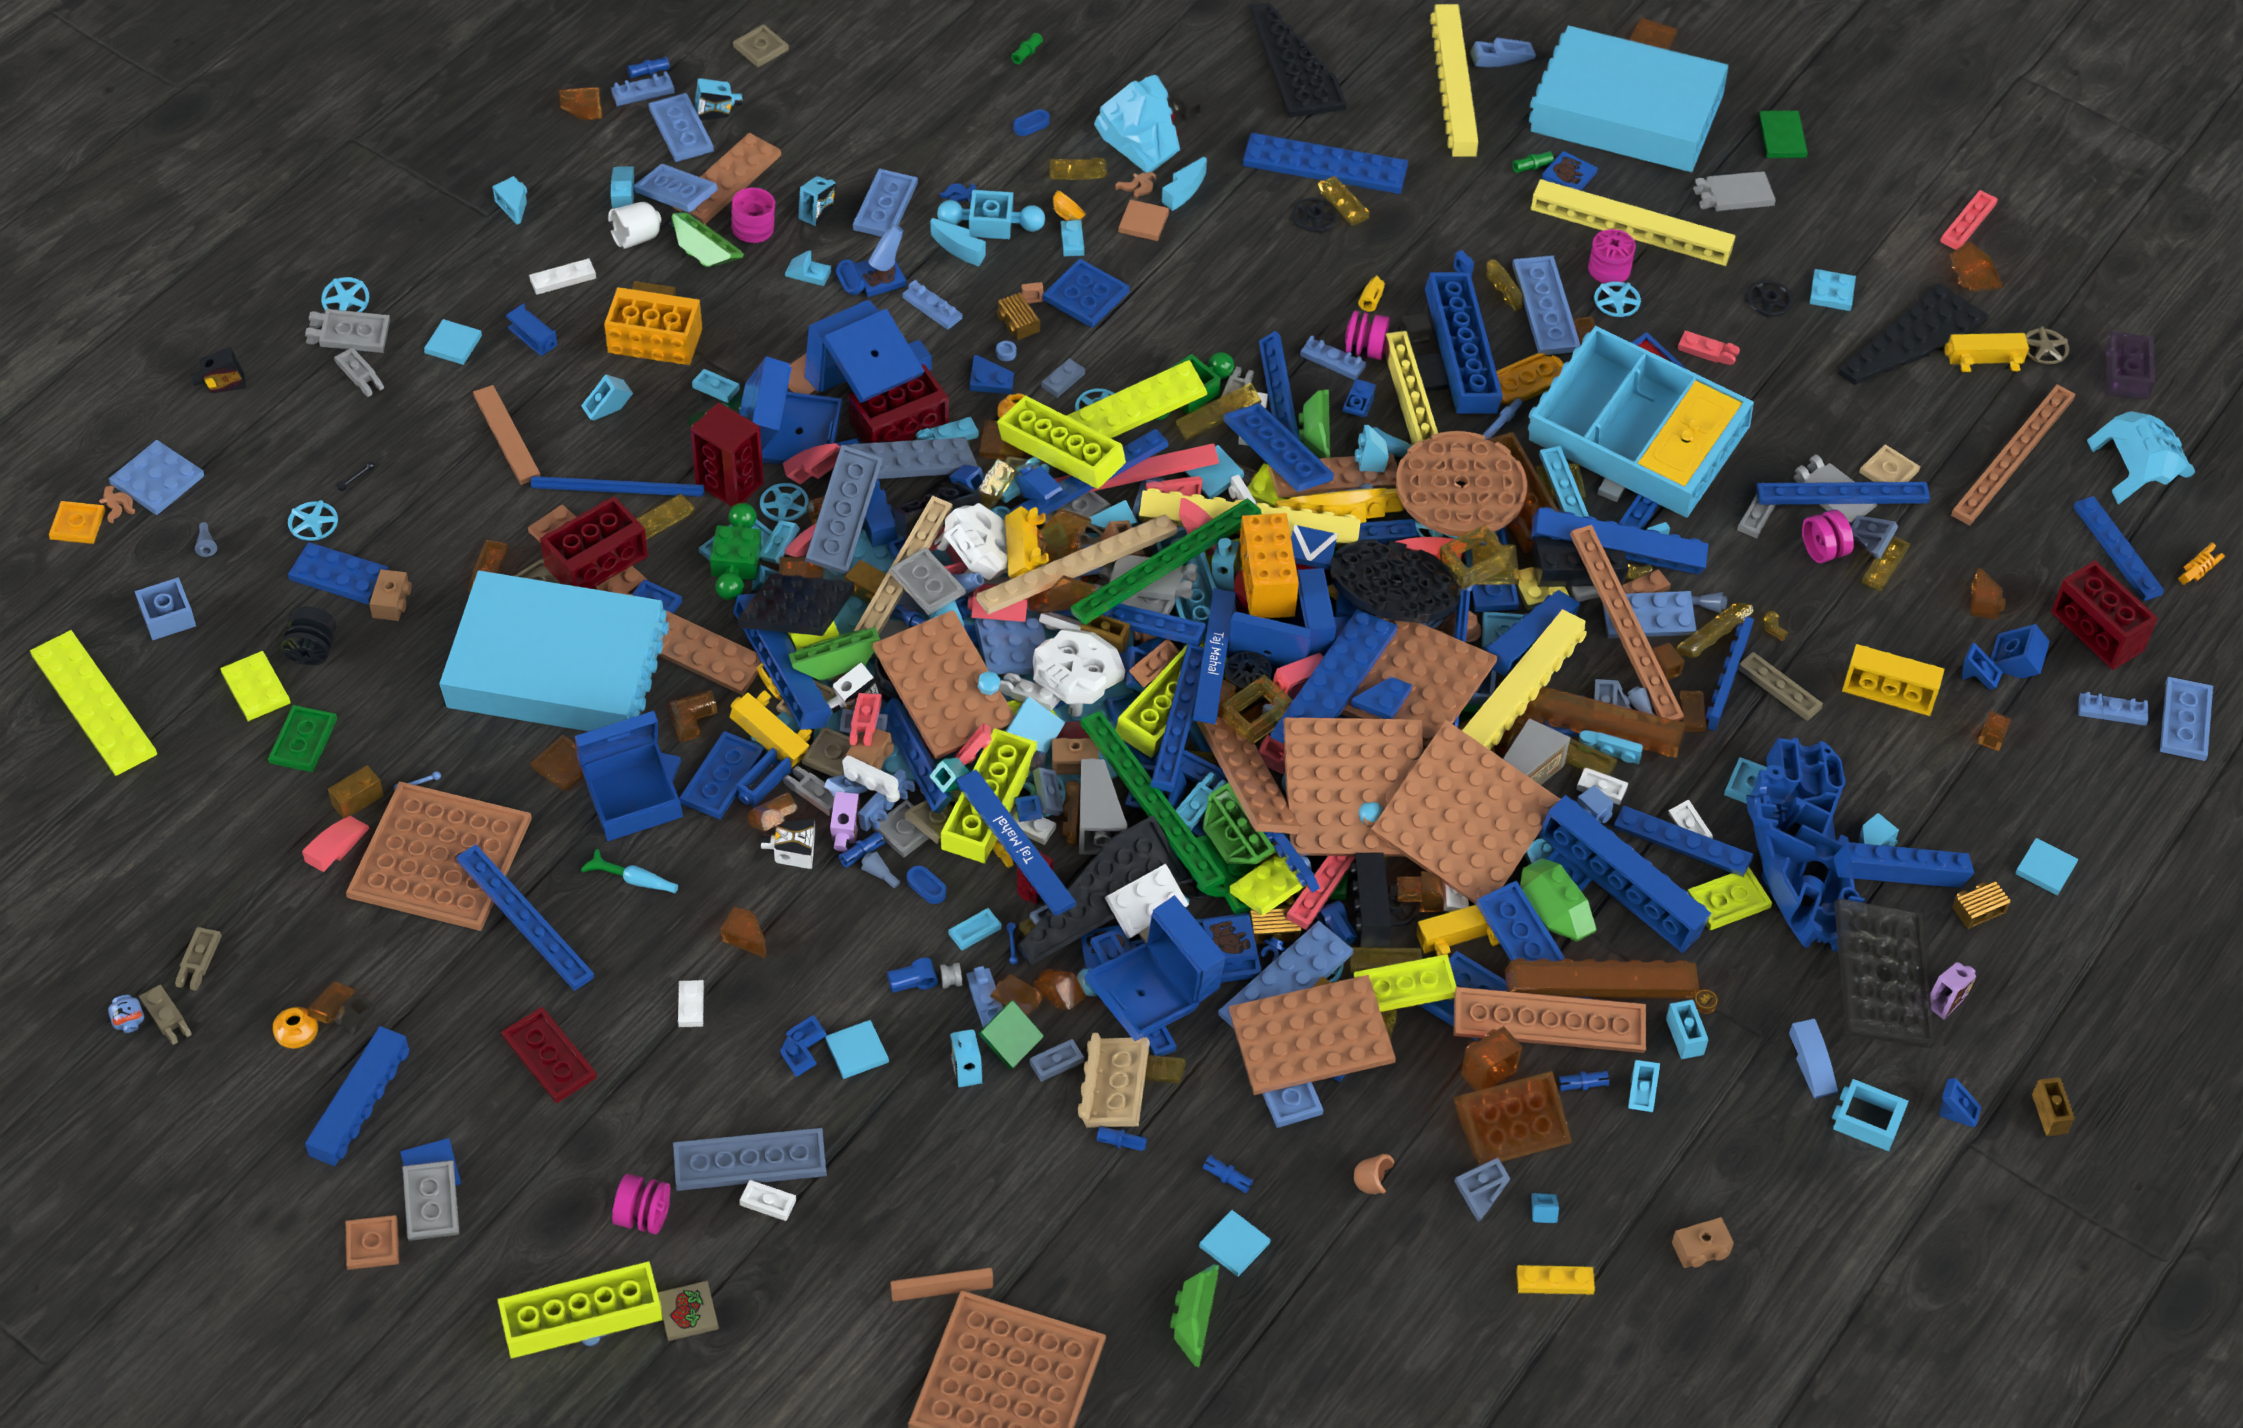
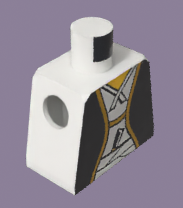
M861 662L833 684L836 696L826 703L829 704L832 714L842 708L854 710L858 693L879 694L874 677Z
M815 819L778 822L775 835H762L761 849H774L775 862L812 869Z

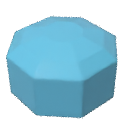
M986 671L979 676L977 687L982 694L992 695L998 692L1001 679L996 673Z

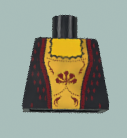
M231 347L201 358V371L191 373L193 385L197 386L206 383L211 393L246 388L245 373Z

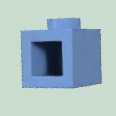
M1593 785L1578 796L1577 803L1587 813L1595 816L1598 822L1605 823L1611 818L1614 802L1597 786Z

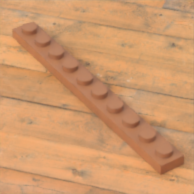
M2057 384L1957 504L1951 516L1970 526L2074 400L2075 394Z
M1589 525L1572 530L1570 536L1642 686L1646 688L1651 705L1661 725L1664 726L1682 720L1684 714L1593 526Z

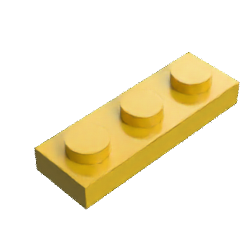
M1517 1266L1518 1293L1594 1294L1593 1267Z

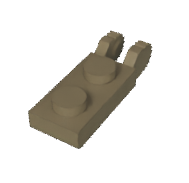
M201 927L196 928L180 964V970L175 983L176 987H184L188 978V972L194 973L190 981V989L198 990L202 982V976L205 975L222 937L220 931Z
M161 984L139 996L141 1003L162 1034L167 1036L172 1045L178 1043L177 1036L172 1032L173 1029L179 1027L186 1038L192 1035L183 1016Z

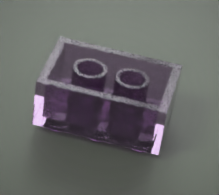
M2111 331L2105 347L2106 394L2149 399L2155 384L2153 336Z

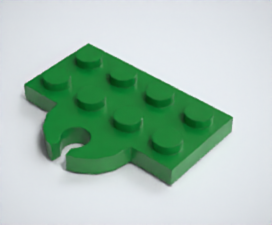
M1207 835L1196 837L1225 876L1224 883L1205 892L1199 884L1196 887L1207 895L1225 897L1235 915L1253 910L1230 893V886L1257 868L1258 865L1227 864Z

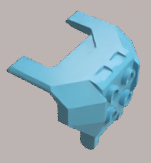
M2132 411L2113 418L2087 439L2092 452L2100 449L2113 439L2128 468V478L2112 489L2117 504L2123 502L2147 482L2156 480L2167 485L2177 475L2187 478L2195 473L2193 465L2189 464L2181 448L2182 443L2180 439L2175 436L2172 429L2167 427L2162 420L2152 415Z

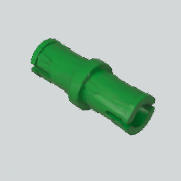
M1033 33L1027 41H1023L1020 44V48L1012 54V61L1016 64H1021L1027 56H1031L1042 43V36L1038 33Z
M1550 151L1539 155L1531 154L1527 158L1514 160L1512 166L1515 173L1529 169L1537 170L1540 166L1552 164L1554 158Z

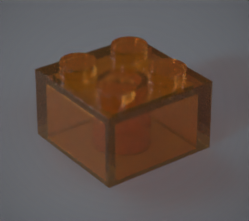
M1504 1026L1498 1030H1491L1484 1039L1479 1042L1474 1041L1467 1046L1461 1076L1478 1095H1481L1517 1072L1522 1045Z

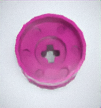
M752 187L742 189L732 198L731 230L738 239L749 243H758L771 237L774 231L775 200L773 196L763 189Z
M1608 229L1599 232L1593 239L1588 266L1590 275L1595 280L1604 284L1627 280L1631 273L1636 244L1634 239L1628 233L1621 230Z
M1354 311L1348 322L1345 336L1346 353L1350 352L1352 354L1355 345L1357 346L1356 355L1360 356L1363 347H1366L1368 358L1381 360L1384 353L1385 336L1388 333L1390 317L1375 315L1373 322L1368 323V313L1364 312L1362 321H1359L1360 312Z
M628 1173L625 1174L620 1182L614 1201L613 1224L631 1229L638 1219L639 1231L645 1232L648 1228L649 1233L657 1235L668 1213L670 1184L661 1182L658 1185V1181L652 1179L645 1189V1178Z

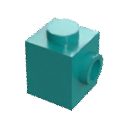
M958 757L945 758L937 764L936 769L930 774V778L943 793L959 790L956 779L970 773V771Z

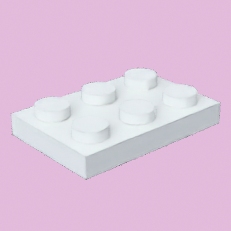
M1166 864L1105 897L1127 939L1150 926L1153 909L1172 896L1176 895L1185 907L1189 905Z

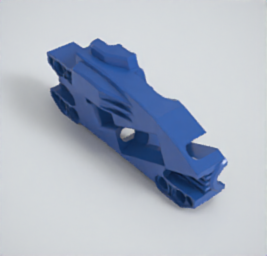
M1778 738L1766 757L1767 769L1759 771L1754 789L1750 795L1746 796L1747 809L1753 821L1763 870L1772 897L1802 946L1808 948L1817 939V942L1823 940V943H1827L1829 941L1833 951L1841 952L1862 922L1861 905L1865 901V898H1860L1855 890L1854 878L1838 877L1833 859L1843 845L1849 842L1848 837L1840 835L1836 841L1833 814L1846 783L1842 761L1825 742L1820 741L1811 746H1802L1798 738H1793L1792 740ZM1796 822L1802 826L1795 837L1786 834ZM1819 861L1825 864L1828 872L1824 883L1811 875L1802 876L1808 862ZM1803 895H1807L1814 900L1808 907L1800 904Z

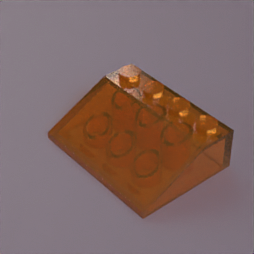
M1553 1071L1453 1097L1460 1123L1478 1166L1496 1158H1499L1500 1162L1572 1143Z

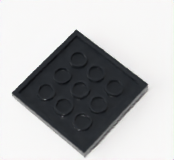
M780 573L770 574L737 619L738 627L823 636L854 592V582L806 578L800 575L786 576Z

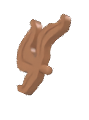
M1153 172L1141 173L1140 175L1134 173L1133 176L1135 178L1132 182H1118L1115 185V189L1134 191V198L1138 199V196L1147 195L1152 192L1153 183L1150 179L1156 180V175Z
M114 486L105 487L104 499L99 500L100 503H106L112 509L107 517L110 523H113L114 519L118 518L122 513V507L119 504L123 505V509L128 514H135V509H132L133 499L123 492L113 494Z

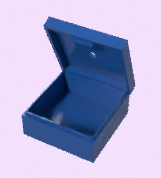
M869 300L809 325L804 377L818 392H823L847 381L859 402L862 403L920 377L924 373V369L888 310L879 311Z
M767 356L745 383L739 412L741 416L760 426L762 462L783 465L785 461L804 450L824 444H834L842 411V399L787 392L792 367H789V363ZM798 428L803 429V433L800 435L795 433Z
M1324 568L1298 570L1299 585L1295 617H1290L1291 624L1234 611L1231 619L1228 658L1238 652H1257L1270 662L1272 668L1271 679L1273 680L1276 670L1280 667L1317 653H1321L1324 657L1334 643L1336 631ZM1265 650L1270 651L1271 654H1267V653H1265L1264 651H1265Z
M655 711L575 736L576 756L582 767L585 783L607 842L683 817L679 797L657 744L658 720ZM656 759H658L669 787L668 790H664L652 771Z
M1176 895L1153 909L1146 943L1089 970L1084 979L1133 1040L1137 1041L1194 1012L1199 1002L1220 988L1226 956ZM1136 991L1143 992L1144 996H1139Z

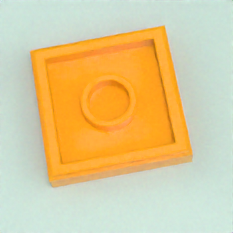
M61 501L49 532L50 540L94 544L106 511L104 505Z

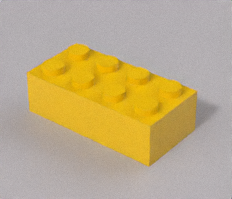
M1856 644L1842 691L1930 716L1945 669Z

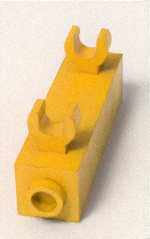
M2025 333L1951 335L1949 342L1945 344V355L1949 357L1950 364H1961L1962 372H1971L1970 365L1982 363H2010L2011 371H2020L2019 364L2025 362L2029 350Z
M1020 506L1005 516L1008 577L1011 579L1037 569L1039 565H1044L1049 561L1048 554L1041 555V550L1038 547L1037 525L1043 524L1046 521L1045 513L1038 515L1037 507L1028 511Z
M765 690L757 699L749 693L745 694L742 698L740 696L737 697L731 704L732 710L729 717L768 751L772 747L776 749L777 759L781 762L788 757L791 761V768L797 765L808 751L809 744L806 742L810 739L809 735L812 733V730H800L798 734L793 732L766 708L770 702L771 695Z
M1477 905L1422 920L1417 924L1416 937L1424 953L1436 950L1437 956L1448 955L1447 953L1451 952L1449 946L1488 935L1492 946L1500 944Z

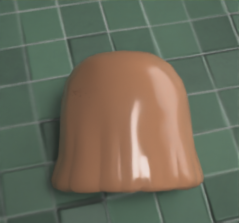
M1381 1154L1361 1161L1354 1171L1356 1186L1367 1194L1385 1193L1386 1190L1380 1182L1384 1178V1171L1393 1167V1158L1388 1154Z

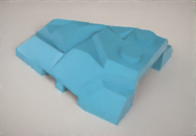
M1157 75L1146 77L1140 83L1133 81L1101 106L1100 115L1097 116L1094 123L1100 135L1107 143L1116 148L1146 173L1153 172L1180 150L1176 129L1172 125L1170 116L1172 115V110L1168 107V92Z

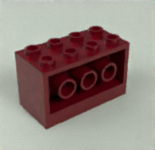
M925 364L921 365L924 373L920 377L862 403L859 402L854 392L848 395L849 423L864 444L917 440V432L949 423V397Z
M718 402L713 408L708 409L706 414L690 428L696 485H704V491L733 507L738 503H744L764 484L760 426Z
M615 496L601 502L589 511L583 512L580 516L564 523L559 528L546 533L540 538L544 566L560 584L593 589L648 557L645 528Z
M2096 560L2063 579L2051 613L2112 670L2145 651L2158 620L2157 616Z

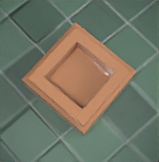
M1042 282L1022 284L1021 294L1027 303L1043 302Z

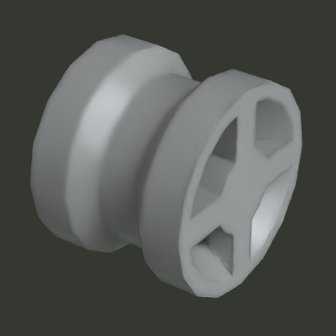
M959 962L954 963L952 966L940 965L943 989L948 988L950 985L962 986Z

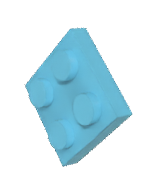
M1815 269L1809 304L1851 311L1856 276Z

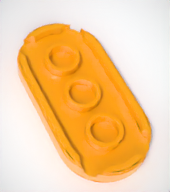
M1540 353L1497 370L1496 373L1503 395L1501 403L1511 404L1516 398L1521 399L1523 402L1545 391H1549L1553 379L1561 374L1564 365L1563 361L1554 355L1550 357L1546 356L1545 353Z

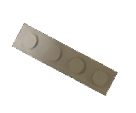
M1752 652L1739 663V671L1806 721L1822 709V702L1756 653Z

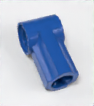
M1338 900L1321 908L1317 914L1318 921L1323 923L1347 945L1351 946L1357 940V934L1347 920L1343 904Z
M920 958L914 961L911 966L887 972L892 993L914 987L926 990L938 983L933 963L929 958Z

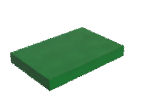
M1759 111L1758 116L1767 158L1807 157V148L1799 111Z
M293 705L268 757L269 763L313 772L337 721V715L335 713Z

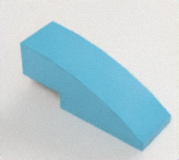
M1205 157L1174 173L1173 182L1163 187L1162 203L1171 211L1184 204L1199 188L1206 174L1207 159Z
M935 218L931 219V236L943 248L968 263L980 266L986 256V241L971 237L969 229Z

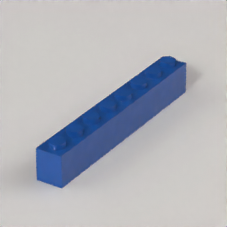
M1547 507L1539 508L1533 517L1530 539L1533 541L1536 536L1574 543L1570 536L1572 530L1592 525L1603 548L1625 551L1626 559L1629 561L1700 575L1706 568L1708 543H1703L1699 539H1684L1676 534H1660L1657 530H1641L1634 525L1622 526L1614 521H1598L1591 516L1579 517L1575 516L1572 512L1560 513Z
M756 594L737 596L733 611L737 619ZM743 628L799 728L805 730L826 727L828 718L831 716V708L823 698L821 690L818 689L813 681V677L792 667L788 654L796 652V648L789 640L787 632Z

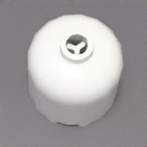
M638 202L611 209L608 220L609 222L613 221L614 230H611L615 242L619 247L624 246L623 248L625 249L655 238L659 232L661 216L649 203Z

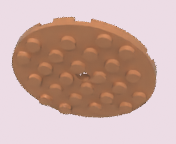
M1448 431L1433 434L1430 439L1423 442L1418 441L1407 450V454L1400 460L1398 465L1396 490L1403 507L1419 523L1443 534L1472 537L1495 532L1516 518L1525 502L1527 478L1520 461H1516L1511 455V451L1501 443L1496 442L1495 444L1486 440L1484 435L1472 432ZM1462 481L1466 485L1461 488V485H1458L1456 482Z

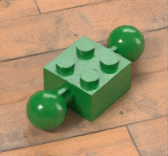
M1225 352L1214 353L1209 358L1207 366L1193 354H1190L1174 365L1177 366L1190 360L1208 394L1179 407L1187 415H1190L1219 395L1220 379L1229 377L1234 370V360L1229 354ZM1168 412L1160 417H1157L1154 420H1163L1167 418L1171 412Z
M738 503L730 509L728 519L731 526H716L710 558L711 575L718 577L715 583L717 594L722 599L728 601L735 600L738 595L742 594L744 590L742 579L756 580L762 548L761 529L752 528L756 522L757 515L754 508L747 503Z

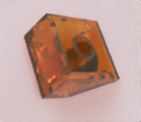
M1968 241L1950 254L1953 262L1951 267L1959 275L1958 282L1963 288L1967 287L1974 293L1997 290L2004 287L1991 257L1971 241Z

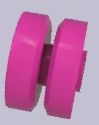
M1833 509L1824 512L1822 515H1814L1804 520L1802 536L1805 547L1814 561L1822 564L1834 558L1847 556L1852 552L1854 547L1852 529L1841 511Z

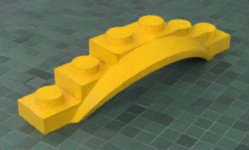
M1396 488L1338 491L1275 501V508L1287 506L1294 511L1309 509L1317 514L1332 512L1335 516L1339 517L1354 515L1357 517L1356 519H1361L1360 523H1365L1367 518L1385 517V513L1403 511V505L1398 497Z

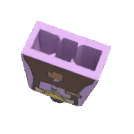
M835 791L830 829L832 841L835 842L834 849L837 851H847L849 843L854 844L856 842L859 827L858 812L861 810L859 794Z
M1956 962L1938 977L1925 1006L1941 1018H1947L1968 995L1976 979L1975 970L1971 966H1963L1961 963ZM1947 991H1952V993L1948 997H1946L1945 993Z

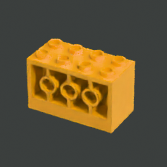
M617 287L604 324L608 353L690 365L702 331L700 300Z
M1287 513L1242 516L1239 552L1249 614L1261 618L1295 617L1299 582Z

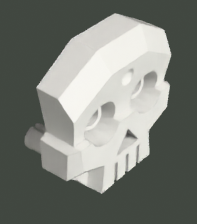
M980 503L974 506L965 505L953 510L945 518V531L934 540L935 546L939 542L941 543L936 548L940 551H945L951 544L968 567L963 574L978 572L984 578L992 580L999 578L1003 573H1008L1004 520Z
M1062 629L1054 639L1051 638L1044 641L1035 649L1032 661L1034 667L1033 680H1035V683L1042 685L1062 701L1069 704L1068 713L1073 717L1081 716L1083 703L1093 704L1104 695L1107 688L1124 680L1125 668L1117 648L1094 632Z

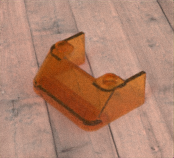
M1062 508L1055 513L1037 533L1038 547L1041 550V555L1048 554L1049 561L1046 564L1081 549L1080 534L1091 523V518ZM1063 575L1052 588L1029 597V609L1036 613L1071 610L1070 606L1087 597L1094 590V585Z

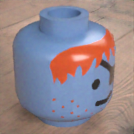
M130 995L116 997L108 1008L112 1026L116 1030H123L124 1033L137 1030L138 1025L144 1020L139 1000Z

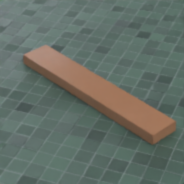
M494 385L474 391V398L520 485L531 482V478L534 476L541 477Z

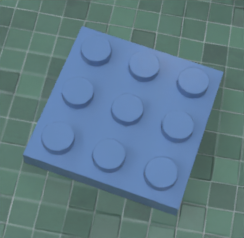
M155 440L112 475L109 481L112 486L128 494L133 500L155 515H158L203 478L204 473L202 469L158 440Z
M976 618L974 624L982 660L990 672L996 674H1007L1009 672H1012V674H1034L1032 661L1035 649L1046 641L1043 624L1039 622L1040 618H1026L1025 622Z

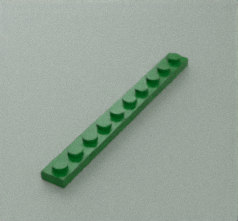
M1246 498L1070 606L1071 613L1086 625L1214 546L1220 539L1227 538L1240 530L1242 516L1261 515V509Z
M1098 711L1082 718L1080 722L1082 728L1149 817L1154 815L1170 846L1204 892L1224 883L1225 876L1160 789L1150 787L1151 777L1103 713Z

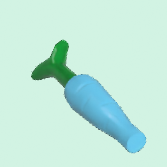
M599 849L595 850L594 858L581 869L582 873L604 870L622 876L625 882L639 887L665 890L676 893L678 890V884L669 882L638 866L630 865L625 868L604 861Z

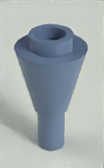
M202 522L199 524L200 533L195 545V552L199 556L208 557L216 553L217 545L209 533L208 524Z
M1723 592L1701 595V597L1692 596L1693 605H1700V607L1721 614L1722 609L1726 610L1727 596H1724Z
M1637 686L1630 690L1627 697L1630 704L1646 717L1651 727L1658 724L1659 721L1652 711L1646 688Z
M877 851L874 853L869 852L864 856L861 861L863 864L862 870L882 880L884 879L893 888L900 884V881L890 873V870Z

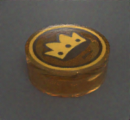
M1702 989L1695 994L1693 1001L1697 1011L1709 1014L1716 1010L1718 997L1713 991Z

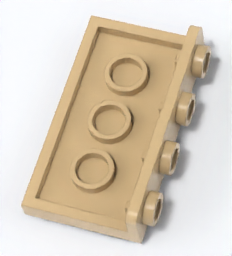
M1092 1033L1091 1041H1088L1087 1044L1089 1058L1084 1064L1086 1078L1085 1082L1081 1085L1083 1099L1082 1103H1079L1078 1106L1079 1118L1083 1119L1086 1128L1139 1126L1150 1045L1148 1037H1143L1137 1041H1134L1133 1038L1101 1039L1098 1033Z

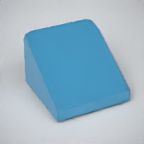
M760 565L757 570L756 580H753L752 590L759 591L770 574L780 572Z
M1533 1193L1531 1196L1533 1222L1557 1223L1559 1212L1557 1195Z

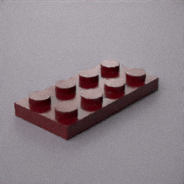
M543 1007L501 1032L502 1038L556 1104L597 1078L595 1070Z

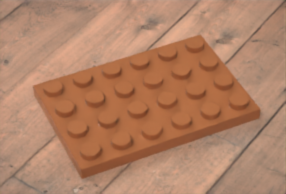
M954 610L873 643L872 648L935 759L960 750L983 723L991 727L992 734L994 728L1003 731L1012 722L1015 715L1000 689L992 695L982 694L978 689L979 676L989 670Z
M1369 975L1229 1006V1014L1254 1095L1395 1063L1396 1058Z

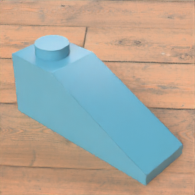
M634 166L613 168L611 179L612 209L634 204Z

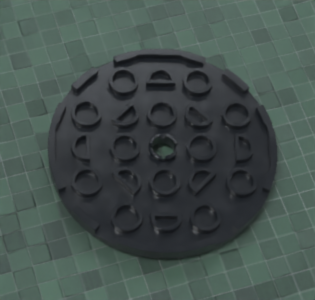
M1373 539L1346 544L1336 551L1329 569L1330 579L1342 597L1353 603L1357 609L1397 621L1429 623L1430 621L1444 618L1457 608L1462 592L1461 586L1457 583V575L1443 561L1420 549L1416 552L1407 549V544L1389 541L1388 544H1381Z

